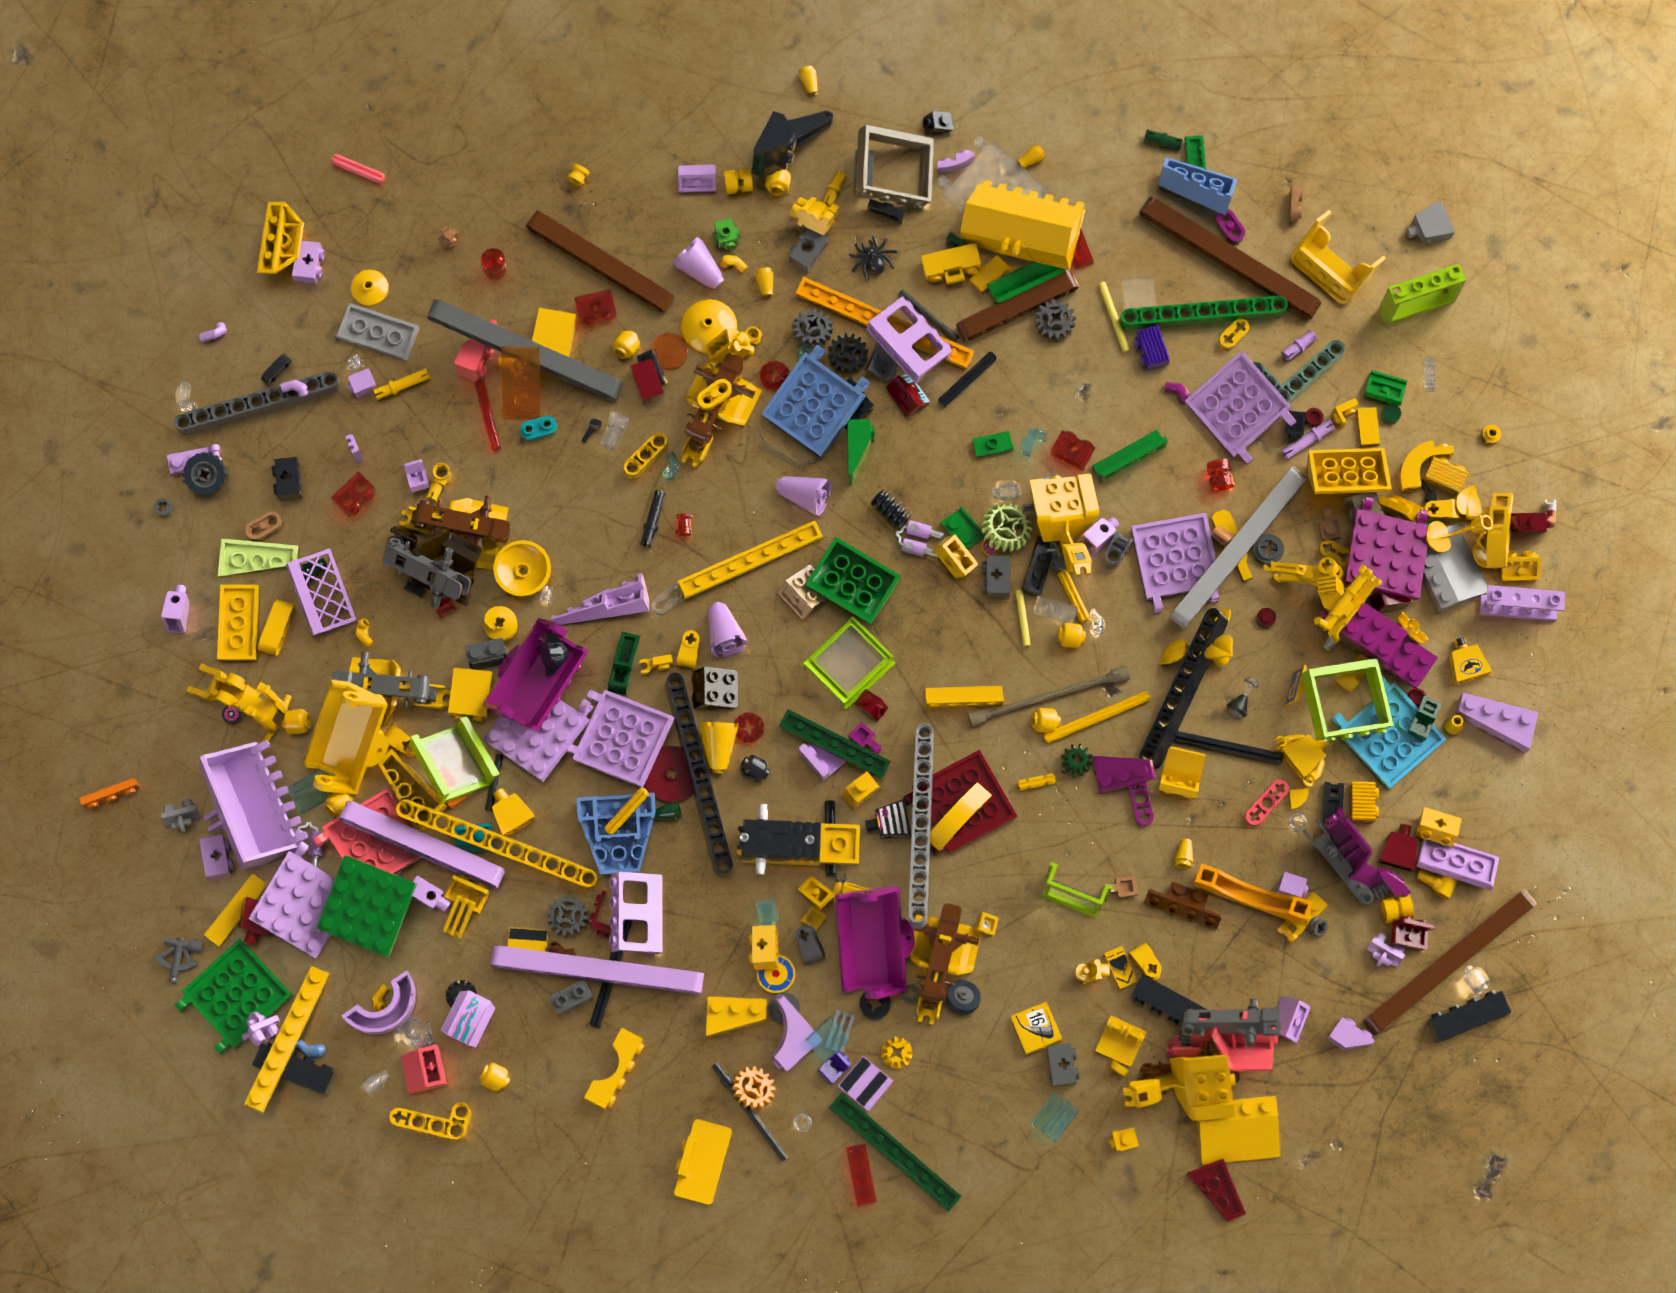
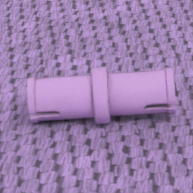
M1308 330L1299 339L1293 340V344L1281 352L1284 355L1283 358L1286 361H1290L1299 352H1304L1306 347L1317 339V336H1314L1315 333L1312 330Z

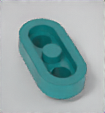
M551 416L532 419L522 423L520 426L521 437L526 441L551 436L557 430V422ZM546 422L551 423L549 427L544 426ZM528 427L533 429L531 432H526Z

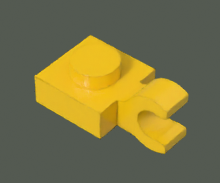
M671 654L652 657V659H641L639 661L640 665L646 664L648 666L647 669L641 670L642 675L649 674L653 668L664 671L673 666Z

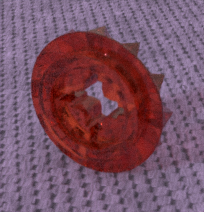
M778 360L768 361L760 370V381L766 388L778 390L788 377L789 369ZM776 368L777 374H780V376H776V379L773 381L772 375L769 373H773V370Z
M743 713L734 721V723H738L736 737L744 743H753L759 740L764 732V723L755 713ZM747 720L750 726H754L751 729V735H749L747 730H741L746 727Z

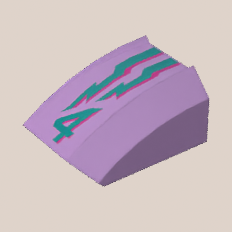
M469 990L460 991L441 1031L469 1046L477 1047L495 1008L488 999Z

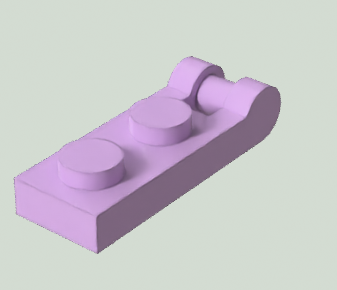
M215 444L205 448L167 455L170 474L184 473L183 469L187 461L197 453L210 452L219 456L220 446Z

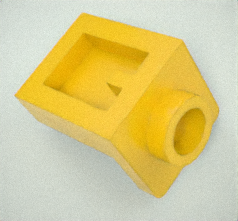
M1356 398L1334 408L1332 418L1335 424H1339L1340 428L1346 424L1345 417L1356 412L1355 410L1359 405Z
M1134 1127L1117 1132L1114 1131L1111 1133V1137L1108 1138L1111 1149H1115L1116 1153L1139 1147Z

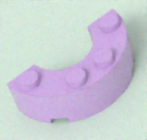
M406 970L391 981L394 996L391 1003L384 1010L369 1012L363 1010L357 1004L342 1015L344 1020L357 1031L369 1035H383L401 1027L410 1017L416 1001V989L409 972Z

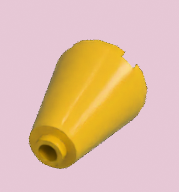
M700 722L699 726L707 768L711 769V773H723V769L728 767L738 723Z

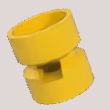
M750 167L740 168L738 172L734 169L724 171L727 195L736 194L739 190L742 192L753 191Z
M1399 895L1396 897V900L1393 897L1381 899V910L1386 924L1392 923V921L1398 920L1402 916L1414 918V909L1410 895L1406 897Z

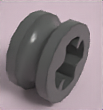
M161 498L156 501L154 509L158 515L165 517L171 514L173 506L169 500ZM162 503H163L164 505H165V503H167V505H166L167 510H166V511L162 510V512H160V510H161L160 505H161Z
M1314 917L1310 920L1308 929L1316 936H1322L1326 933L1328 924L1320 917Z
M907 985V991L902 992V997L907 1003H914L919 999L918 987ZM908 989H912L913 992L916 991L917 995H914V999H911L910 996L906 997L905 993H908Z

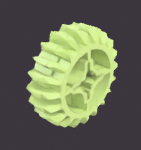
M1004 502L1000 503L999 506L997 504L993 505V509L989 508L987 514H984V521L981 523V526L984 527L981 532L986 534L984 540H990L989 546L995 544V550L1001 547L1002 552H1005L1007 548L1010 553L1013 552L1014 548L1017 551L1020 550L1021 546H1025L1026 541H1029L1032 528L1030 526L1032 521H1028L1029 514L1024 515L1023 509L1018 510V504L1012 507L1011 502L1007 506H1005ZM997 518L998 526L994 530L993 519ZM1019 525L1021 534L1017 537L1015 529Z

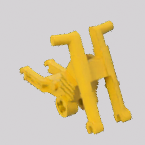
M1331 557L1323 558L1318 566L1271 561V567L1269 568L1264 564V570L1267 573L1281 574L1280 577L1273 574L1274 580L1278 583L1309 584L1318 588L1322 604L1329 611V614L1325 620L1316 617L1314 623L1322 627L1324 631H1328V635L1331 636L1333 642H1339L1340 637L1338 634L1349 623L1361 605H1364V601L1373 589L1379 587L1382 583L1379 578L1372 574L1373 571L1370 568L1367 569L1363 564L1359 567V574L1344 592L1343 580L1345 579V571Z
M203 663L200 664L198 670L212 675L214 678L207 691L188 686L186 693L211 702L217 700L228 707L232 706L240 712L248 714L267 730L261 740L269 742L279 728L272 719L277 711L285 715L292 696L285 694L282 701L270 690L271 687L269 685L259 682L257 689L268 698L265 701L258 697L260 692L244 684L245 680L231 672L226 675L218 669L206 666Z

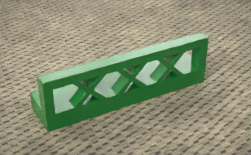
M1033 261L986 285L993 301L1001 303L1066 271L1063 268Z
M1155 430L1092 465V469L1099 481L1103 483L1166 448L1168 440L1166 436L1162 438L1158 430Z

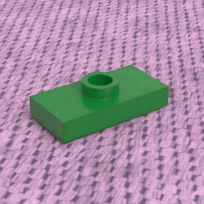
M1203 135L1185 136L1186 163L1207 170Z
M1009 431L972 439L976 458L1013 451L1014 449Z

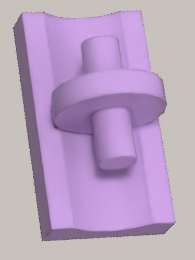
M1380 933L1376 938L1372 939L1366 950L1372 953V957L1378 960L1376 966L1380 967L1384 963L1387 966L1391 964L1398 967L1405 956L1403 954L1405 947L1398 945L1391 947L1387 945L1388 937Z
M258 1012L251 1013L247 1021V1026H249L248 1032L244 1033L242 1038L244 1041L250 1039L255 1046L260 1045L266 1040L263 1035L264 1032L269 1040L276 1038L279 1033L276 1025L279 1018L276 1015L265 1020L264 1015H260Z

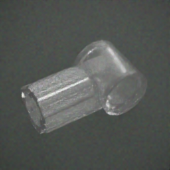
M612 411L600 445L608 450L615 451L622 434L628 428L630 417Z

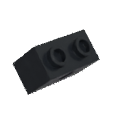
M298 458L274 459L275 465L272 466V475L276 477V484H273L274 495H277L280 501L303 498ZM286 476H289L288 482H284Z

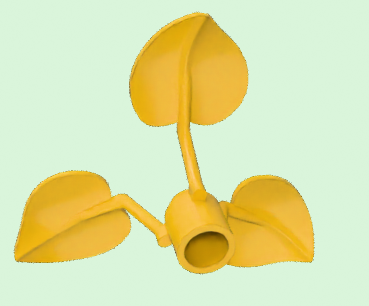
M1470 486L1463 489L1455 500L1457 511L1461 515H1466V519L1473 520L1470 526L1448 534L1447 528L1442 522L1434 521L1428 525L1425 536L1428 545L1434 551L1446 552L1451 548L1449 537L1469 530L1480 534L1476 539L1477 545L1473 547V557L1478 565L1487 568V537L1483 536L1487 534L1488 530L1492 529L1493 521L1488 515H1480L1482 507L1477 495L1476 486Z
M1229 608L1219 610L1227 616L1229 622L1231 610ZM1229 634L1218 637L1214 643H1211L1204 652L1205 657L1211 659L1217 667L1225 666L1229 662L1230 657L1233 656L1232 637ZM1183 638L1171 642L1162 652L1160 665L1171 664L1180 660L1185 655L1186 648H1189L1190 644H1186V640Z

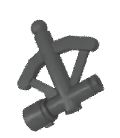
M165 937L164 945L172 947L162 954H155L154 958L162 966L171 969L170 984L176 983L179 970H187L197 965V961H192L188 952L201 953L203 942L196 939L185 941V938L177 937V939ZM175 950L172 963L167 962L163 957ZM182 951L189 962L184 965H180Z

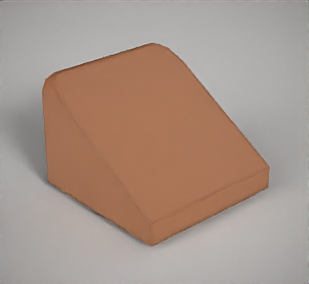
M1218 525L1212 531L1211 537L1223 546H1227L1234 535Z

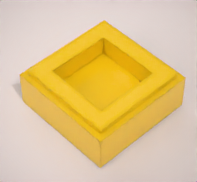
M812 905L800 921L805 925H811L817 932L828 916Z

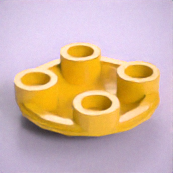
M1404 612L1397 616L1400 626L1408 631V637L1421 644H1424L1429 639L1424 632L1419 630L1420 624L1416 619L1412 618L1410 620Z

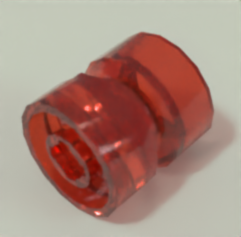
M490 248L484 251L481 256L484 274L494 280L502 278L507 272V264L503 252L497 248Z
M1217 459L1206 464L1207 473L1211 476L1209 479L1211 491H1224L1235 487L1234 477L1230 474L1232 471L1230 459Z

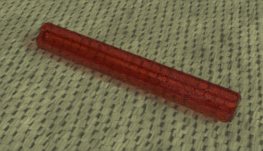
M483 379L476 380L474 384L490 448L492 451H498L501 449L485 382Z

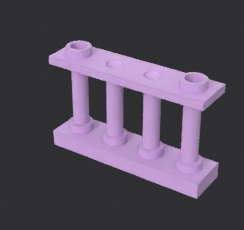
M1488 585L1487 595L1481 594L1479 615L1556 621L1557 611H1564L1565 592Z

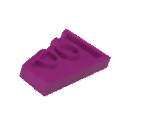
M1093 756L1100 793H1107L1156 779L1153 762L1150 759Z

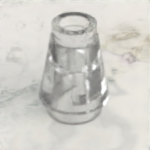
M382 1070L364 1079V1082L360 1085L369 1097L375 1096L391 1077L386 1070Z

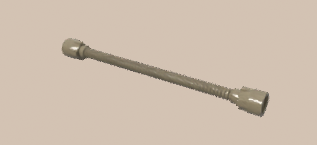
M1126 665L1111 669L1107 675L1087 680V682L1084 681L1080 682V684H1073V686H1066V688L1063 687L1059 690L1047 692V694H1040V696H1033V698L993 708V710H983L981 708L968 712V718L971 726L974 727L986 723L987 719L994 715L1027 707L1034 703L1036 704V702L1039 703L1043 702V700L1057 698L1104 682L1119 683L1130 680Z

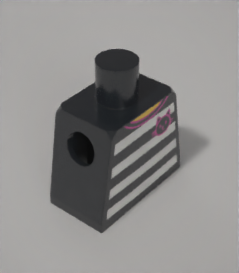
M905 799L875 809L876 819L865 821L867 832L878 830L880 839H910L912 836Z

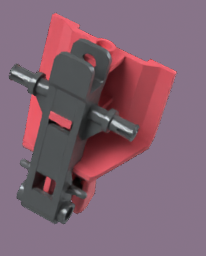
M1252 998L1250 1005L1244 1010L1187 1009L1182 1015L1179 1034L1174 1035V1041H1168L1169 1049H1167V1056L1170 1058H1189L1199 1055L1203 1049V1042L1206 1041L1207 1043V1041L1214 1040L1220 1055H1228L1230 1071H1272L1274 1044L1278 1043V1035L1281 1034L1282 1028L1279 1021L1280 1009H1259L1258 999L1254 998V1001Z

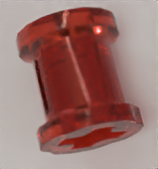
M686 513L677 514L678 528L675 534L691 536V520H693V515Z
M448 596L440 601L439 608H434L440 619L451 610H457L452 599Z

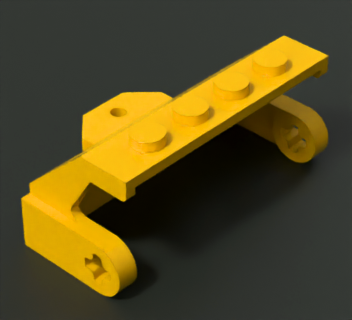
M331 680L303 763L305 767L318 768L330 775H316L313 781V786L316 789L325 792L357 795L366 767H373L384 760L389 742L380 726L388 704L382 695L371 693L350 682Z

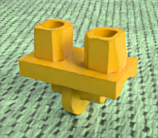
M1092 960L1085 964H1079L1075 968L1074 973L1078 980L1083 981V985H1088L1102 979V977L1110 976L1109 964H1100V960Z

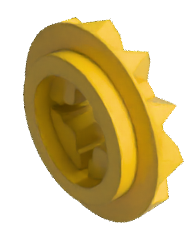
M897 1037L887 1040L881 1049L882 1060L893 1069L907 1066L912 1059V1048L909 1042ZM903 1047L900 1053L902 1060L898 1056L890 1058L893 1054V1048L898 1050Z

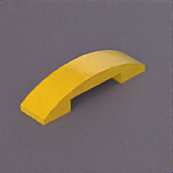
M977 782L933 828L930 833V844L940 852L957 831L992 795Z

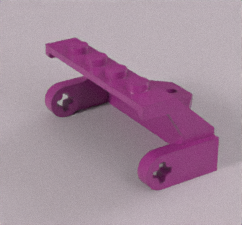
M538 618L522 644H518L508 652L499 666V679L482 705L498 716L513 720L525 728L537 732L542 723L550 716L553 706L559 702L560 695L564 689L570 685L571 678L580 669L581 663L589 651L564 638L568 631L559 624ZM553 632L567 648L568 658L554 675L546 676L541 653L537 651V647H541L545 643V633Z
M885 885L869 890L850 891L834 895L842 992L865 989L866 999H880L906 992L905 958L910 956L915 947L913 927L901 915L900 888Z

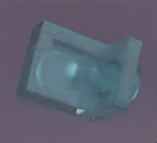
M1039 428L1029 429L1027 438L1023 437L1021 449H1024V456H1031L1034 440L1046 442L1047 433H1044V430Z
M775 898L755 902L760 925H776V921H780Z

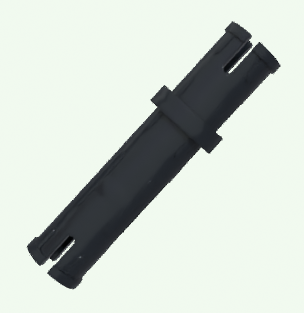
M658 490L654 491L648 518L643 525L644 532L640 545L644 547H652L655 532L658 531L657 524L666 493L660 491V493H658Z

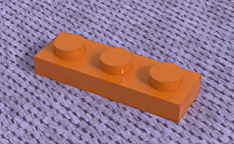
M132 778L80 797L79 800L85 809H94L99 806V803L105 801L107 803L113 802L118 799V796L124 794L125 796L136 793L137 789H140L138 781Z

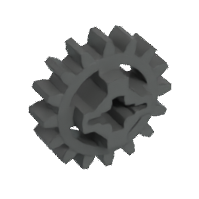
M1053 299L1052 304L1046 301L1045 307L1040 305V312H1036L1037 319H1035V324H1040L1037 327V331L1043 330L1042 336L1049 335V340L1052 339V336L1055 337L1056 341L1059 340V336L1065 339L1066 332L1071 334V328H1075L1076 323L1073 321L1076 320V316L1072 315L1074 309L1069 310L1068 303L1065 306L1062 305V300L1056 303L1055 299ZM1065 314L1068 318V324L1066 323V320H1064ZM1043 316H1044L1045 319L1047 320V324H1046V325H1045L1044 322H1043ZM1059 317V321L1056 320L1055 322L1052 323V319L1055 320L1056 318Z
M806 309L805 314L800 311L799 317L795 316L792 323V334L796 336V341L802 340V346L808 343L809 348L812 347V344H815V346L819 345V343L825 345L826 340H830L833 332L832 321H829V316H823V311L816 313V309H813V312Z
M571 894L566 899L564 895H561V900L554 898L555 904H549L552 910L546 911V914L551 916L546 919L547 923H552L550 929L556 928L555 933L557 935L563 932V937H566L567 933H570L573 937L574 931L580 934V927L586 928V924L583 921L589 919L588 916L584 915L588 913V909H583L585 903H578V896L573 900ZM570 903V904H574V905L571 906V907H569V906H565L564 904ZM558 908L559 916L555 919V912ZM563 910L571 915L573 922L570 919L568 920V918H564ZM579 912H580V914H581V915H580V920H579V922L577 923V922H576V915L579 914ZM570 925L571 928H563L561 926Z

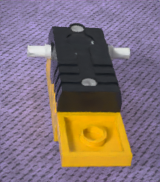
M759 804L758 819H743V826H738L737 854L741 856L742 863H756V874L764 875L766 864L820 866V863L859 865L860 825L768 820L767 804Z

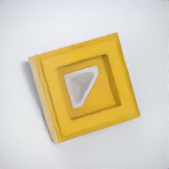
M979 912L974 931L994 936L999 917Z

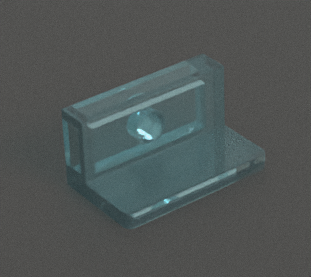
M321 769L316 770L288 787L289 793L301 813L323 802L333 793L320 791L313 786L315 776L324 775Z
M1053 1093L1031 1124L1041 1130L1052 1141L1056 1142L1078 1113V1110L1068 1100Z

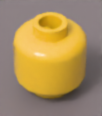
M780 170L766 176V189L773 195H782L787 192L791 179L790 173L787 170Z
M621 331L612 343L614 354L621 359L631 358L640 346L638 336L633 331Z
M1064 623L1062 627L1058 628L1057 641L1060 642L1062 647L1079 648L1081 642L1085 643L1086 631H1083L1080 624Z
M1037 708L1031 715V726L1034 727L1036 732L1052 733L1060 726L1061 719L1055 709Z
M304 709L289 710L285 713L284 718H282L281 724L282 728L290 735L303 734L311 727L312 719L310 714Z
M333 792L325 800V809L330 816L339 817L347 800L353 801L354 797L352 794Z
M495 1063L485 1065L479 1075L481 1085L494 1092H498L501 1088L505 1089L510 1078L507 1077V1069Z

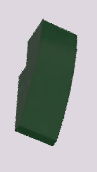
M626 632L621 633L608 681V691L623 695L627 694L640 642V635Z

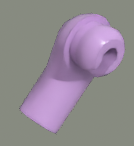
M223 322L216 323V329L200 333L201 342L210 341L224 335L227 330Z
M298 380L280 384L283 393L295 390L300 397L308 394L306 384Z

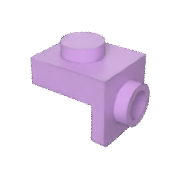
M421 459L404 464L412 493L430 488Z

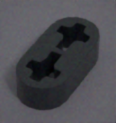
M285 353L280 355L263 373L261 380L268 386L272 385L288 369L292 359Z

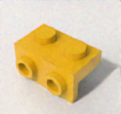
M459 874L458 876H452L451 884L444 898L454 903L456 897L460 895L475 902L473 912L480 914L490 893L486 889V885L480 882H476V884L471 883L468 877Z

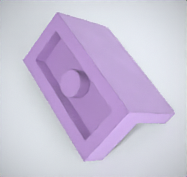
M715 165L678 166L679 192L716 191Z
M1282 996L1277 1007L1280 1009L1279 1021L1282 1025L1279 1036L1297 1043L1311 1007L1301 1000Z

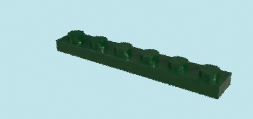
M787 709L779 724V727L880 779L883 778L891 763L890 760Z

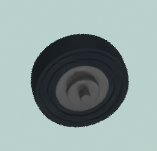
M957 980L953 982L954 986H949L947 989L946 1004L957 1014H971L980 1004V991L976 985L969 981Z

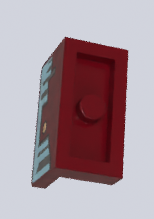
M906 373L896 376L886 386L906 417L911 416L919 407L930 403V400L918 383L915 384Z

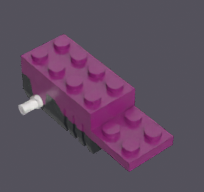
M1366 603L1361 605L1349 623L1338 634L1340 637L1339 641L1369 659H1378L1379 667L1382 670L1385 668L1414 689H1417L1438 659L1436 655L1407 637L1408 631ZM1324 609L1320 614V618L1325 620L1329 611ZM1329 636L1323 648L1330 651L1337 642H1333L1331 636Z

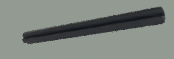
M1177 731L1173 742L1281 764L1283 761V753L1181 731Z
M623 920L624 942L627 940L632 920ZM623 951L611 952L609 960L620 962ZM602 982L590 1021L591 1027L600 1028L613 983Z

